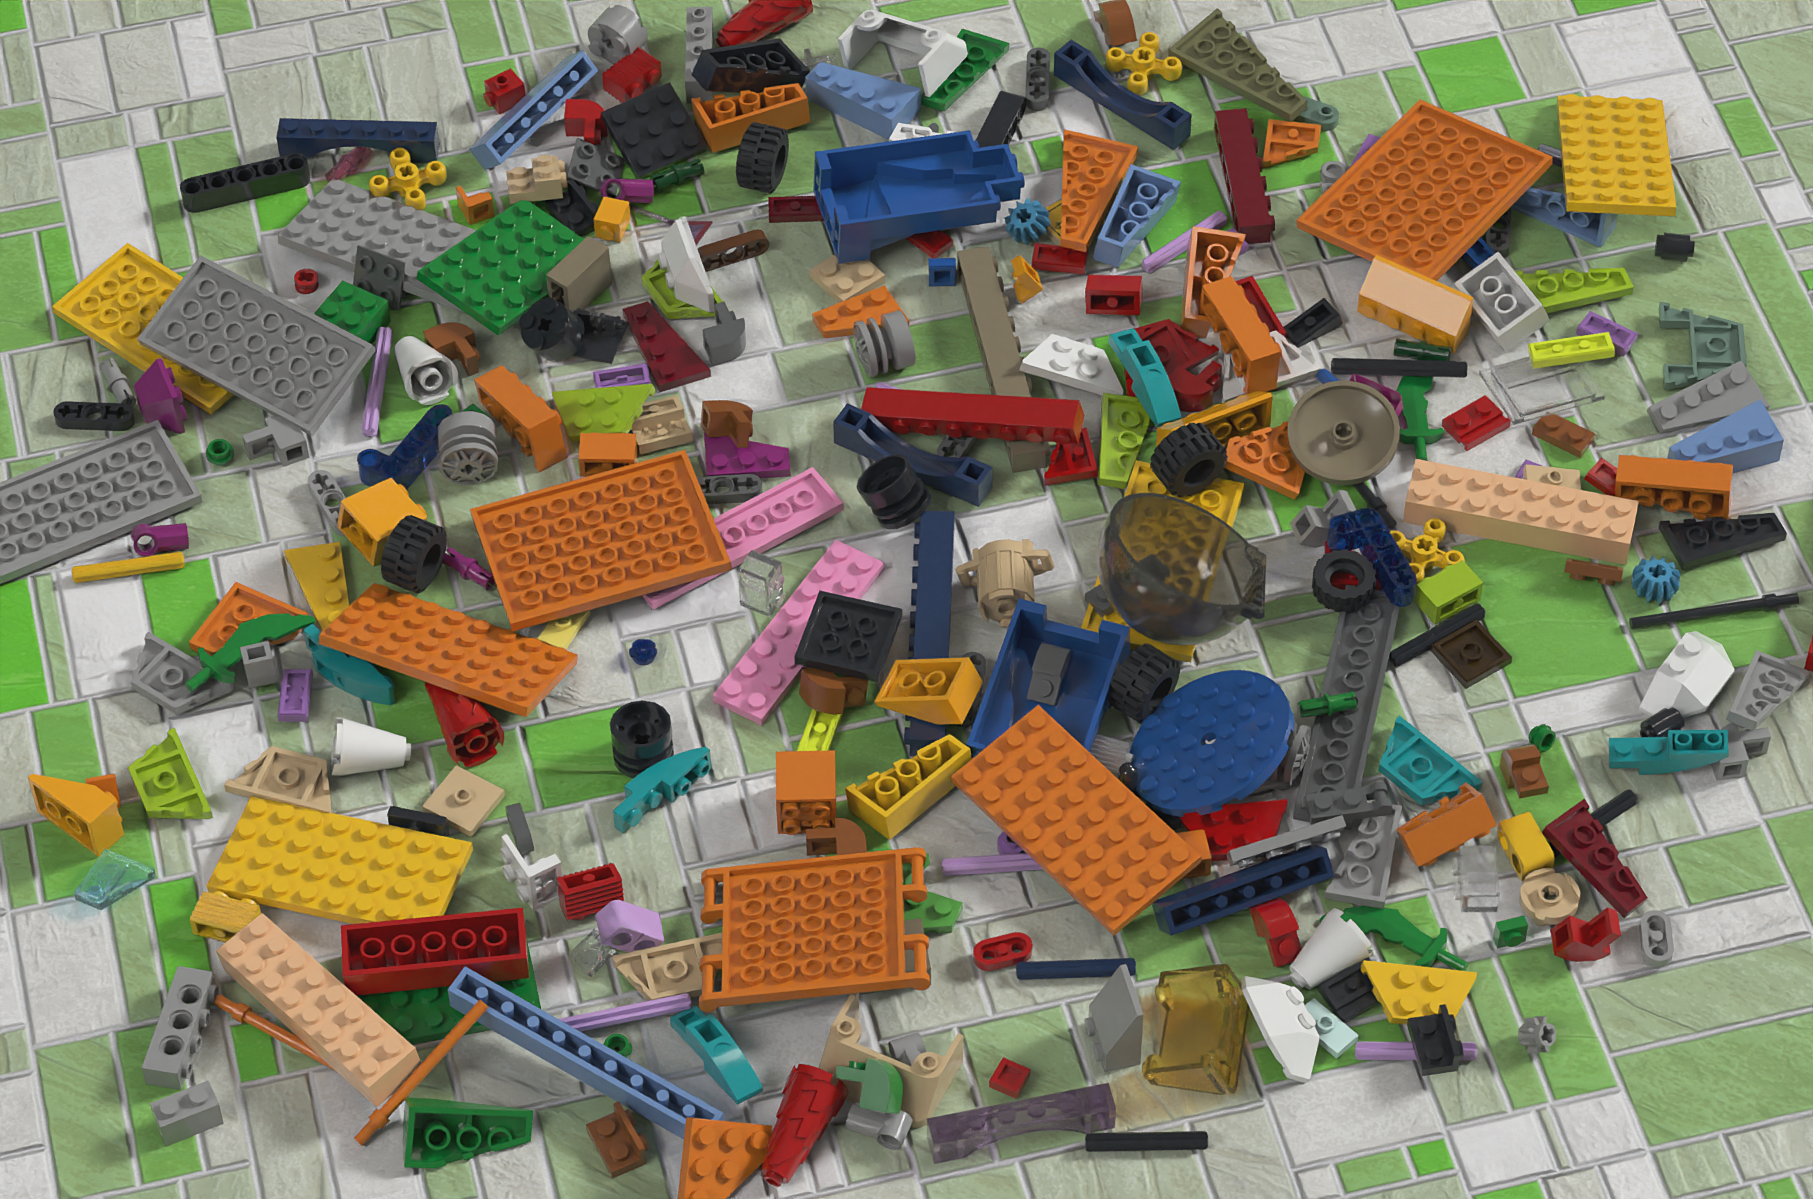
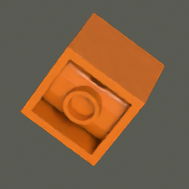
M835 750L776 752L778 834L797 835L806 834V829H815L817 827L835 828V818H837Z

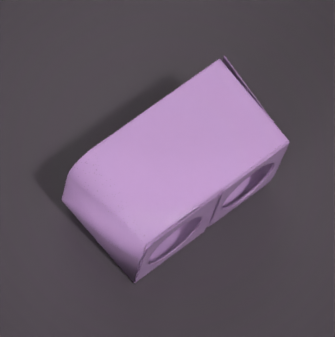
M614 900L609 902L595 916L601 943L625 952H632L660 946L664 942L661 918L657 912L621 900Z

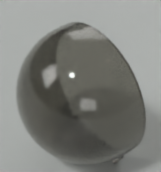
M1136 493L1123 497L1114 505L1099 538L1097 567L1100 583L1110 606L1129 627L1139 634L1160 643L1175 646H1192L1219 639L1238 628L1247 619L1251 620L1252 617L1262 619L1265 615L1267 557L1264 553L1258 551V547L1249 544L1227 523L1192 503L1163 494Z

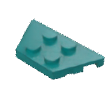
M1400 715L1396 718L1392 734L1389 736L1386 744L1385 753H1383L1379 763L1378 771L1421 806L1438 802L1445 796L1448 799L1455 797L1461 793L1459 787L1464 783H1468L1477 791L1482 789L1483 782Z

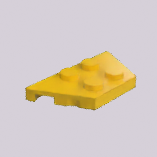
M1366 960L1360 966L1362 973H1367L1373 984L1372 992L1377 1001L1382 1004L1383 1012L1389 1023L1407 1025L1408 1018L1438 1014L1439 1005L1446 1004L1448 1014H1453L1454 1018H1456L1477 977V972Z

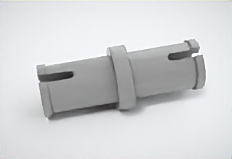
M109 358L111 366L107 359L103 360L99 368L107 380L108 390L114 393L118 403L126 402L127 405L133 407L136 404V398L128 386V378L121 373L114 358Z

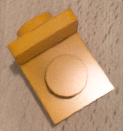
M1018 255L1011 260L1014 268L1012 276L1016 281L1013 287L1017 299L1022 304L1036 296L1043 288L1038 273L1021 255Z

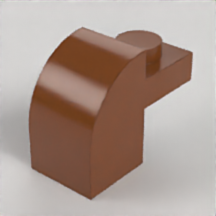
M1126 0L1098 3L1099 10L1094 11L1095 22L1102 24L1107 45L1116 46L1137 41L1133 17Z
M447 322L423 331L425 344L451 361L458 359L469 377L479 373L477 361L480 360V355L476 348L475 333L471 328L461 323Z
M702 401L700 426L708 437L729 436L737 448H747L749 437L753 435V410L749 406L735 401Z
M805 668L801 671L799 695L809 707L828 714H843V708L865 706L868 680L851 676L837 677L833 672L816 668Z
M1534 744L1505 749L1501 753L1499 766L1508 789H1516L1519 799L1548 793L1549 786L1540 765L1541 755Z
M835 818V828L817 827L815 829H806L807 856L846 855L867 852L866 837L863 830L856 823L848 819Z

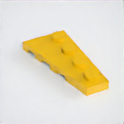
M340 542L284 550L285 558L293 570V575L297 583H299L321 631L350 606Z

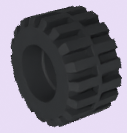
M757 122L750 124L743 135L737 155L736 178L739 187L769 194L776 190L782 180L789 152V139L786 129Z
M1189 423L1186 426L1183 425L1173 430L1155 448V453L1151 456L1150 468L1173 496L1185 497L1186 495L1191 496L1200 492L1213 483L1224 469L1228 456L1226 455V449L1206 425H1203V423Z
M413 515L405 516L393 529L386 542L381 561L382 578L389 583L414 593L424 591L435 579L443 563V556L447 545V535L444 528Z
M1145 643L1139 646L1123 661L1113 678L1108 695L1110 705L1142 724L1143 720L1156 710L1163 698L1174 692L1180 674L1179 662L1151 644Z

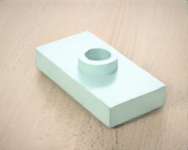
M1315 998L1305 1005L1308 1013L1315 1020V1028L1320 1036L1318 1044L1336 1059L1358 1041V1034Z

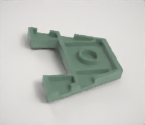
M1659 303L1660 328L1688 329L1691 365L1664 364V390L1693 385L1739 361H1742L1745 367L1747 366L1743 324L1712 315L1706 318L1693 314L1691 309L1683 308L1680 311L1670 308L1669 303Z

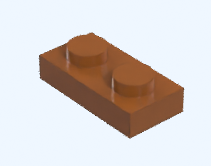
M1548 410L1544 412L1532 430L1533 436L1579 458L1583 456L1595 437V433Z
M1567 558L1564 572L1570 573L1569 577L1572 579L1586 580L1587 576L1598 578V583L1615 585V581L1621 582L1623 567Z

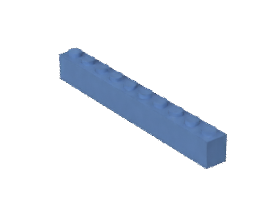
M467 967L463 968L448 988L450 1007L466 1015L479 999L482 1000L489 1008L481 1015L477 1022L613 1100L619 1101L622 1105L684 1139L686 1117L724 1121L723 1112Z

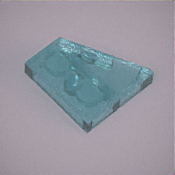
M105 849L74 892L75 899L96 909L103 910L154 879L156 876L155 869Z

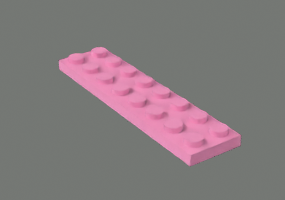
M812 467L713 519L730 558L732 568L843 511L844 503ZM723 573L642 595V597L654 610Z
M835 540L715 691L713 702L762 726L800 678L802 669L807 668V666L795 664L794 656L819 590L861 599L884 570V562Z

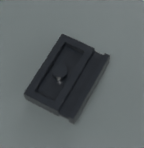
M1364 960L1320 984L1317 989L1333 1013L1337 1014L1343 1023L1349 1022L1380 1004L1372 992L1374 986L1367 973L1363 974L1360 966Z

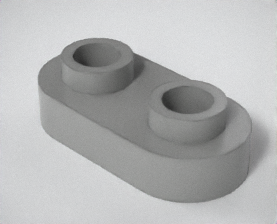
M1648 911L1642 916L1639 926L1642 957L1652 967H1665L1671 962L1674 952L1671 921L1661 911ZM1650 928H1656L1659 931H1652Z

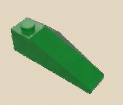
M405 1098L403 1119L404 1167L436 1169L461 1159L468 1160L479 1154L490 1151L496 1152L531 1142L533 1110L441 1099Z

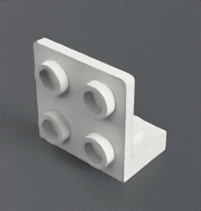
M508 835L501 836L502 848L499 851L505 862L502 870L506 879L509 882L514 881L516 884V891L520 900L523 903L527 902L533 912L558 900L557 878L558 876L563 877L561 862L556 854L547 858H541L533 865L528 866Z

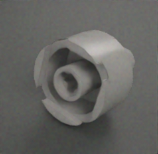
M615 5L613 8L609 6L589 27L588 39L590 44L588 47L592 54L601 56L614 65L622 57L624 58L625 55H631L637 47L642 48L648 40V32L645 25L641 27L637 22L640 18L633 11L621 5Z

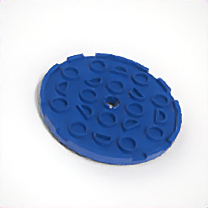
M1229 670L1209 674L1189 682L1172 694H1168L1163 698L1156 710L1143 720V724L1135 735L1130 749V754H1134L1132 764L1137 769L1139 775L1136 791L1153 809L1164 814L1184 817L1185 813L1198 812L1199 815L1222 810V804L1236 797L1239 801L1242 800L1272 775L1289 748L1287 741L1290 733L1294 732V714L1291 711L1287 696L1272 679L1260 673L1246 670ZM1216 739L1212 744H1206L1205 742L1206 740L1210 742L1211 740Z

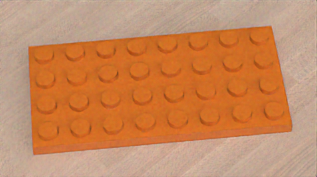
M375 583L319 634V644L523 717H527L574 668L578 658V654L569 652L565 648L546 644L539 639L529 638L515 631L512 632L511 629L492 625L488 621L469 617L462 612L452 611L434 602H427L415 598L411 594L401 593L385 585Z
M1039 705L951 776L952 783L1113 936L1201 862V856Z

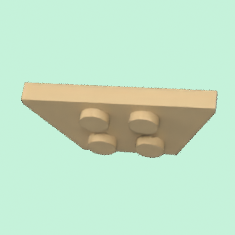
M271 746L261 754L260 758L246 765L243 774L234 781L228 779L224 784L225 791L248 798L254 796L332 813L328 768L325 759Z
M722 933L612 955L613 966L647 1001L685 993L689 994L690 998L702 995V972L699 969L700 959L706 955L722 954ZM719 969L714 973V985Z

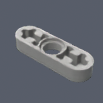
M325 470L314 471L308 477L309 491L334 533L339 536H345L337 528L341 501L346 497L330 472ZM320 482L326 485V491L323 492V488L319 484ZM331 499L340 501L335 507L325 505Z

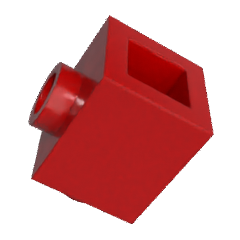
M511 68L484 81V100L499 115L511 110L526 95L523 81Z

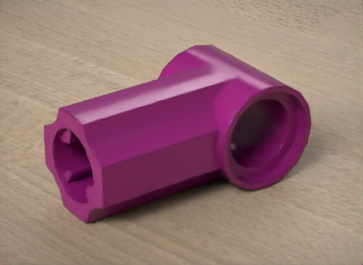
M608 178L602 181L599 186V194L602 198L608 197L606 194L607 186L615 183L619 188V192L613 199L628 201L629 203H652L654 187L653 180Z
M186 523L160 526L139 524L131 532L134 549L141 556H151L160 551L189 549ZM142 536L152 537L151 541L147 544L138 543Z

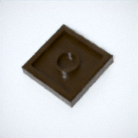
M1477 619L1431 645L1430 650L1465 689L1512 663V656Z

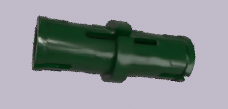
M697 158L679 166L677 164L670 166L671 169L651 175L650 180H653L654 191L657 192L675 184L677 186L682 185L684 181L703 175L704 167L700 163V159Z
M1397 338L1394 345V356L1409 357L1417 360L1450 361L1451 347L1428 344L1424 340L1413 342Z

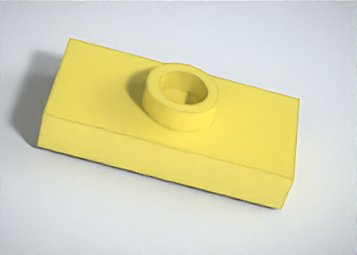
M590 610L549 621L538 639L546 644L562 647L567 650L591 614Z

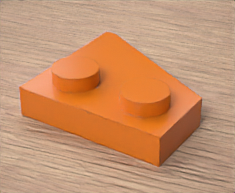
M1269 119L1262 167H1270L1318 153L1321 125Z

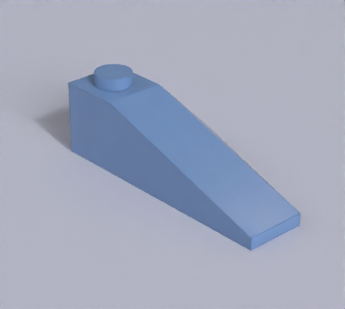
M1529 188L1512 205V209L1600 248L1616 226L1617 214L1567 212L1564 193Z

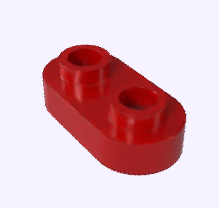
M1013 932L982 940L974 947V963L981 970L994 971L1014 966L1018 962H1026L1032 956V940L1028 935L1021 932ZM1021 950L1022 952L1015 953L1013 951Z

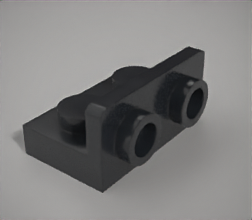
M573 179L567 180L568 191L563 192V198L545 200V208L554 219L582 237L595 231L594 217L598 211V206L595 202H590L581 185L578 186Z
M1446 1004L1439 1005L1438 1014L1408 1018L1407 1027L1421 1076L1458 1071L1459 1059L1463 1058L1464 1055L1461 1040H1456L1455 1018L1453 1014H1448Z

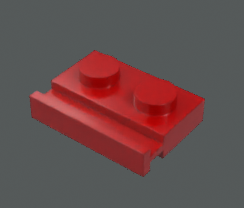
M1486 395L1442 419V427L1458 443H1462L1466 451L1510 427L1511 419L1509 417L1505 418L1503 412Z

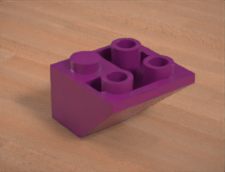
M162 358L154 361L134 385L137 404L145 423L158 420L163 429L182 434L185 433L183 421L187 420L185 409L182 404H179L184 402L179 386L175 387L173 385L175 378L171 367L166 368Z

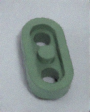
M1304 97L1307 100V109L1297 116L1294 121L1321 125L1322 131H1330L1337 127L1339 112L1335 107Z

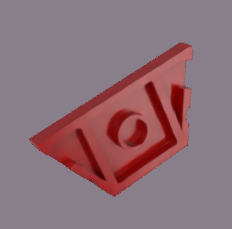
M1169 319L1139 335L1142 341H1150L1167 375L1178 366L1189 371L1218 355L1219 352L1217 346L1205 344L1197 339V335L1181 329L1178 324ZM1124 367L1127 396L1137 397L1131 389L1133 380Z
M1287 799L1225 804L1222 805V810L1204 815H1199L1198 812L1185 813L1184 817L1180 818L1181 823L1188 831H1205L1212 858L1211 862L1228 860L1226 855L1230 850L1277 836L1284 813L1286 814L1288 801Z

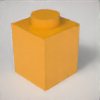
M603 197L594 217L596 238L621 243L631 220L628 201Z

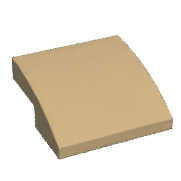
M677 395L643 403L641 406L643 412L632 424L631 433L636 434L637 448L640 454L693 442L692 431Z

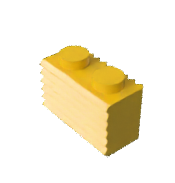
M203 891L199 901H197V906H195L190 916L193 934L225 943L261 914L260 906L247 898H243L240 901L229 898L220 891L213 893Z

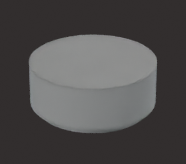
M1338 161L1326 162L1321 166L1320 179L1323 183L1336 182L1347 169L1344 164Z

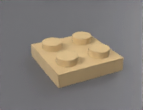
M835 254L809 270L810 278L837 303L871 291L885 283V274L869 260L838 264Z

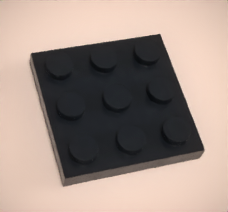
M670 82L601 112L600 115L601 120L636 179L648 178L670 168L672 165L679 164L706 152L708 148Z
M819 590L794 656L795 664L879 682L902 619V609Z

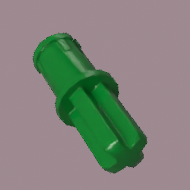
M1353 691L1331 696L1326 693L1323 694V697L1299 701L1297 709L1302 718L1326 714L1328 717L1332 716L1334 712L1356 710L1357 701L1356 699L1352 700V698L1356 697Z

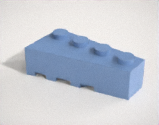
M820 62L805 77L808 101L889 140L898 123L909 124L921 111V88L823 62Z
M1131 164L1098 236L1093 259L1118 268L1176 203L1181 181Z
M1760 399L1670 446L1667 459L1733 465V473L1778 462L1784 439Z

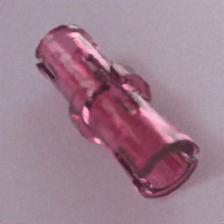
M354 147L347 154H343L339 158V162L325 174L326 180L330 182L334 178L335 180L343 181L350 173H355L360 163L371 155V148Z

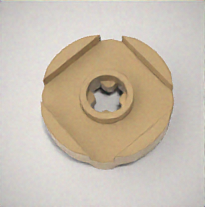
M1542 868L1531 872L1524 879L1520 890L1519 903L1525 914L1532 918L1534 924L1538 926L1559 924L1569 915L1573 917L1576 915L1580 889L1570 875L1565 873L1563 876L1555 873V869ZM1548 892L1551 896L1556 895L1557 897L1554 900H1547L1544 898V893Z

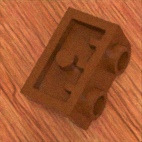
M619 1101L613 1104V1113L586 1124L587 1132L612 1178L647 1164L645 1151L649 1150L644 1135L642 1133L637 1134L634 1129L636 1124L629 1109L624 1110Z

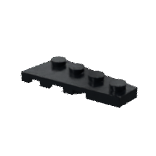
M1775 513L1739 515L1738 519H1724L1723 516L1712 517L1711 521L1696 522V519H1684L1683 523L1670 524V520L1660 521L1658 527L1682 570L1786 540L1787 536L1784 527Z

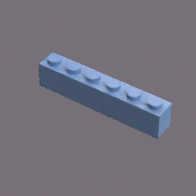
M583 50L565 57L469 150L484 170L502 164L566 102V99H570L598 72V69Z

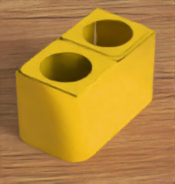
M1529 811L1499 821L1496 839L1522 882H1524L1528 874L1542 868L1553 869V851Z

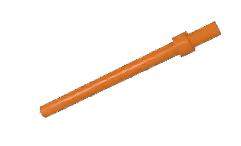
M221 994L215 997L213 1004L230 1013L232 1019L242 1024L248 1023L334 1070L299 1037L252 1012L251 1007L242 1002L237 1004Z
M478 1000L380 1109L376 1108L368 1117L370 1119L368 1123L354 1137L360 1145L363 1146L379 1128L383 1129L389 1123L390 1119L388 1118L402 1104L405 1098L412 1093L489 1008L482 1000Z

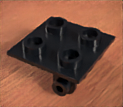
M577 308V310L572 309L571 311L577 314L583 321L585 329L584 336L581 335L579 341L581 345L573 356L612 364L627 329L628 322L622 320L620 316L615 317L600 313L598 317L597 311H593L590 315V311H585L581 308Z

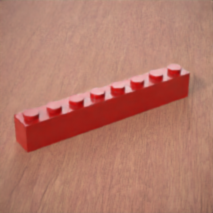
M872 387L866 388L861 407L862 410L871 413L889 431L899 434L920 433L927 436L949 435L955 438L961 436L976 437L978 439L997 438L1006 441L1028 440L1034 443L1044 441L1063 445L1079 443L1085 417L1080 400Z

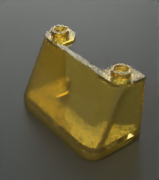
M1227 963L1160 972L1155 995L1157 1001L1165 1008L1166 1015L1159 1056L1157 1054L1148 1055L1146 1061L1142 1064L1143 1076L1151 1085L1216 1095L1234 1094L1236 1092L1248 1022L1249 1005L1242 992V983Z

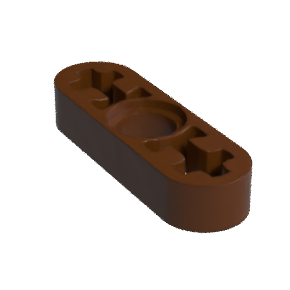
M756 229L701 246L697 250L705 272L759 256L768 250L770 243L762 230ZM736 248L733 252L725 254L728 250Z

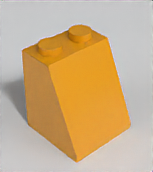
M389 478L342 500L337 528L374 567L382 561L386 542L396 525L408 515H413L427 521V514L420 504H415L409 498V494L403 485L397 484L392 478Z

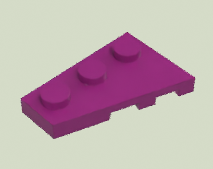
M704 432L707 477L754 474L760 479L791 477L789 448L749 441L747 448H737L730 437H708Z

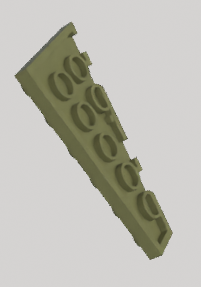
M1218 8L1168 49L1169 57L1178 58L1182 65L1287 121L1292 122L1307 109V100L1290 82H1285L1280 77V72L1275 67H1270L1264 55L1245 36H1241L1235 30V25L1231 21L1227 22L1222 17V12Z

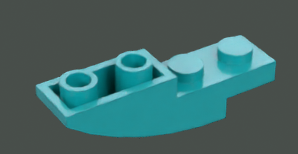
M1134 328L1110 334L1108 343L1132 378L1131 389L1155 426L1161 427L1166 423L1180 420L1182 417L1174 390L1150 341H1142Z
M313 624L303 630L306 647L312 652L315 671L343 691L361 699L389 706L396 703L394 683L387 675L382 676L377 671L374 663L352 655L349 656L346 653L319 644V634L322 631Z
M1668 730V737L1609 738V768H1639V775L1685 771L1709 765L1729 757L1728 730Z
M701 747L673 755L649 767L624 786L626 799L613 810L615 828L624 834L631 826L635 827L641 821L643 815L651 808L657 807L663 797L673 803L679 796H684L698 778H703L711 768L710 749Z
M694 1005L691 1009L684 1010L670 1017L671 1027L703 1060L704 1070L737 1105L763 1092V1086L750 1063L730 1034L712 1013L705 1015Z

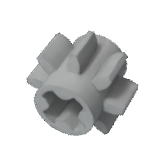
M1546 1016L1524 1018L1525 1024L1521 1025L1518 1029L1519 1044L1528 1046L1527 1053L1529 1054L1549 1052V1046L1556 1041L1555 1026L1546 1023Z

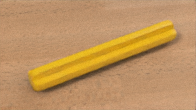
M173 552L74 566L71 572L73 581L81 583L181 569L185 567V560L182 552Z

